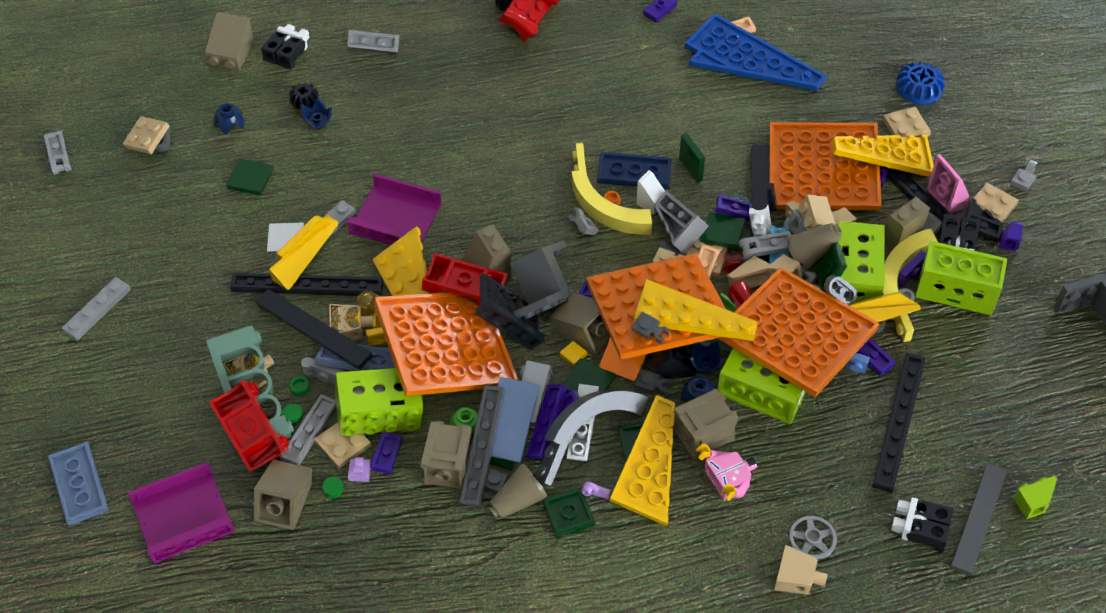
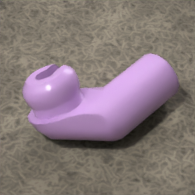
M590 481L582 485L581 491L583 495H594L609 500L611 489L601 487Z

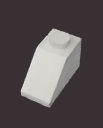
M650 170L638 180L637 205L643 209H650L651 214L654 215L657 212L654 204L665 190Z

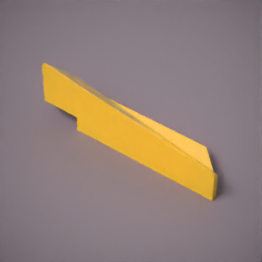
M319 215L314 216L276 253L279 261L269 269L272 280L286 290H289L338 226V221L329 215H326L324 218Z
M900 292L848 305L876 322L921 310L917 302L907 298Z

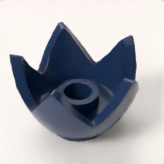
M319 97L314 102L312 108L301 105L303 121L312 128L321 129L329 122L332 115V107L327 109Z
M224 103L216 110L213 124L216 125L218 123L225 134L229 132L233 124L244 128L243 112L233 104Z
M718 341L707 347H704L699 342L694 343L692 356L690 357L693 367L705 374L715 372L720 368L725 359L721 357Z
M704 377L691 378L685 383L680 400L691 401L714 390V386Z

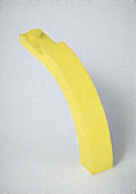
M576 143V151H572L573 162H577L574 165V171H572V187L581 207L596 221L611 229L629 234L651 235L652 219L650 209L626 208L603 198L592 187L588 179L583 143Z
M932 229L923 230L905 238L891 251L884 264V289L882 295L898 292L897 278L899 272L921 250L926 253L930 241L938 242ZM908 314L891 318L895 321L897 334L901 335L903 342L911 341L914 328Z

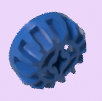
M920 61L918 65L912 62L909 65L903 66L901 72L898 73L896 89L899 95L908 102L920 105L930 104L941 97L945 85V77L937 67L932 69L933 65L931 63L926 66L923 65V61Z

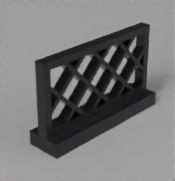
M486 274L480 275L481 305L476 308V315L530 350L544 342L545 336L539 332L538 314L527 318L525 321L523 316L518 318L513 313L529 305L528 302Z

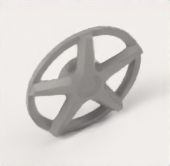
M806 516L794 522L789 532V540L794 549L807 554L813 546H816L824 552L819 555L808 554L816 559L829 556L837 543L836 532L832 525L817 516ZM813 519L825 523L829 529L820 531L815 528ZM807 520L806 532L794 531L800 522ZM833 534V543L830 549H828L822 542V539ZM793 536L805 540L802 550L795 544Z

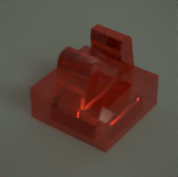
M725 252L723 273H731L743 264V255H740L739 252H736L735 255H729L728 252Z

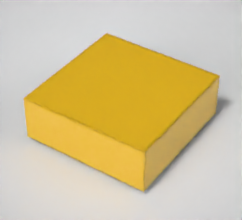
M382 327L366 330L369 346L387 343Z
M574 341L560 352V357L573 367L576 366L580 358L584 359L587 356V351Z

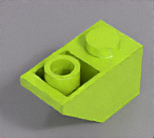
M1056 476L1050 478L1043 477L1037 480L1036 483L1030 485L1026 483L1017 489L1014 500L1026 519L1045 513L1056 485Z

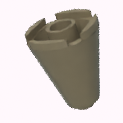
M829 223L793 234L787 238V241L790 240L791 243L788 245L789 251L794 260L800 262V264L802 263L804 265L803 269L807 270L828 252L834 242L837 243L841 239L842 230L837 224Z
M522 464L491 499L490 504L492 506L489 509L496 518L498 516L505 518L544 500L548 495L527 466Z

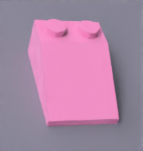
M938 154L927 191L953 214L966 208L969 194L961 177L941 154Z

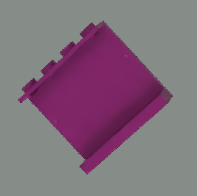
M373 174L374 186L356 218L349 217L347 221L349 233L392 245L417 226L421 232L420 241L422 243L442 205L441 192L406 183L402 180L388 178L384 175Z
M208 462L197 464L193 468L176 472L172 476L158 479L154 483L137 487L133 491L128 492L148 546L147 550L154 564L235 532Z

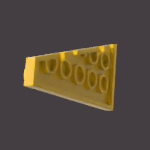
M899 135L876 136L875 138L862 136L857 139L853 136H836L831 141L833 155L931 177L934 165L927 135H921V137L908 135V137L903 138Z
M417 226L372 259L392 296L429 294V292L421 290L422 279L427 274L426 262L423 259V244L420 241L421 232Z
M647 279L634 317L635 322L643 311L660 321L658 327L664 326L671 330L754 341L757 330V321Z
M656 395L609 501L667 526L675 403Z

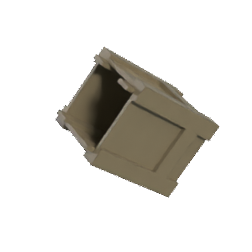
M717 389L674 408L673 431L688 451L692 460L698 458L701 454L696 451L701 444H706L711 450H715L735 439V425L739 416L735 411L731 412L724 401L726 399L722 392L719 393Z
M442 421L431 422L421 461V468L424 470V485H438L462 490L472 445L470 438L472 433L471 427L460 424V427L445 425Z

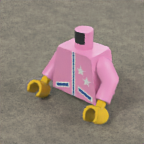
M701 444L696 449L697 452L701 453L698 457L700 460L707 459L704 470L723 501L743 497L750 486V471L757 468L754 458L750 457L743 461L737 452L711 450L708 445Z

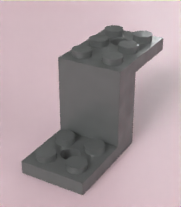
M564 240L510 262L529 304L513 312L518 318L522 316L524 319L530 318L565 302V297L571 295L554 257L562 253L561 249L567 247Z
M1106 273L1063 285L1053 307L1056 313L1070 312L1075 308L1087 307L1092 304L1106 326Z

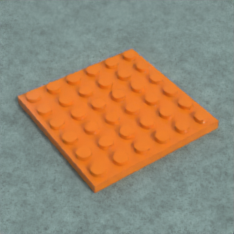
M770 122V183H774L777 209H785L786 204L790 201L801 203L807 195L827 197L831 210H839L845 207L847 210L881 211L880 165L833 155L831 143L832 139L836 136H853L855 139L862 136L875 138L878 136V124Z
M696 253L586 277L588 288L620 360L721 337L669 329V336L665 333L659 335L664 339V343L660 344L655 340L654 336H651L648 340L632 331L631 328L634 324L635 313L646 279L726 309Z
M780 267L734 312L757 321L754 341L719 337L718 339L816 397L878 330L880 323Z
M452 293L374 298L373 303L405 396L484 389V385L497 387L500 377L519 381L499 329L476 315V308L479 307L476 300Z

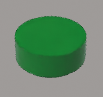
M296 376L291 379L289 387L293 395L303 396L308 393L310 384L306 377Z
M292 403L284 407L282 414L285 415L286 421L290 420L292 424H296L302 420L303 410L300 405Z
M329 477L322 484L323 492L329 498L339 497L343 493V482L338 477Z

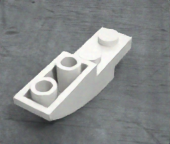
M579 384L578 387L580 398L599 391V386ZM595 416L587 420L571 438L567 459L587 462Z

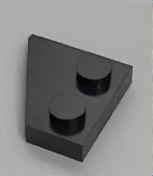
M971 198L965 217L981 219L979 236L998 242L1001 237L1003 223L993 217L987 209L982 210L976 204L977 200Z

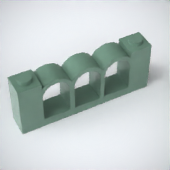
M253 325L206 340L224 394L231 390V386L237 385L243 380L249 381L257 378L265 380L268 383L267 389L258 395L257 401L260 405L268 403L276 407L277 412L269 422L276 433H280L281 436L284 434L288 440L291 439V432L294 431L290 420L286 421L285 415H282L281 404L272 395V379L263 370L265 364L259 342L262 341L259 331H254ZM249 353L259 358L258 364L254 368L227 377L222 363L223 361Z

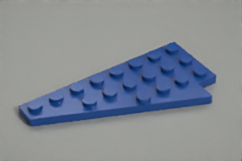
M716 13L685 42V48L695 53L689 60L690 66L815 91L827 79L825 74Z

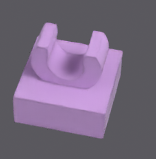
M357 457L350 459L348 480L369 482L371 460Z

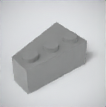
M665 191L654 204L661 220L666 226L667 233L672 239V244L683 254H686L709 227V225L668 191Z
M527 360L526 365L521 368V381L540 386L530 426L535 427L549 380L552 381L554 375L550 365Z

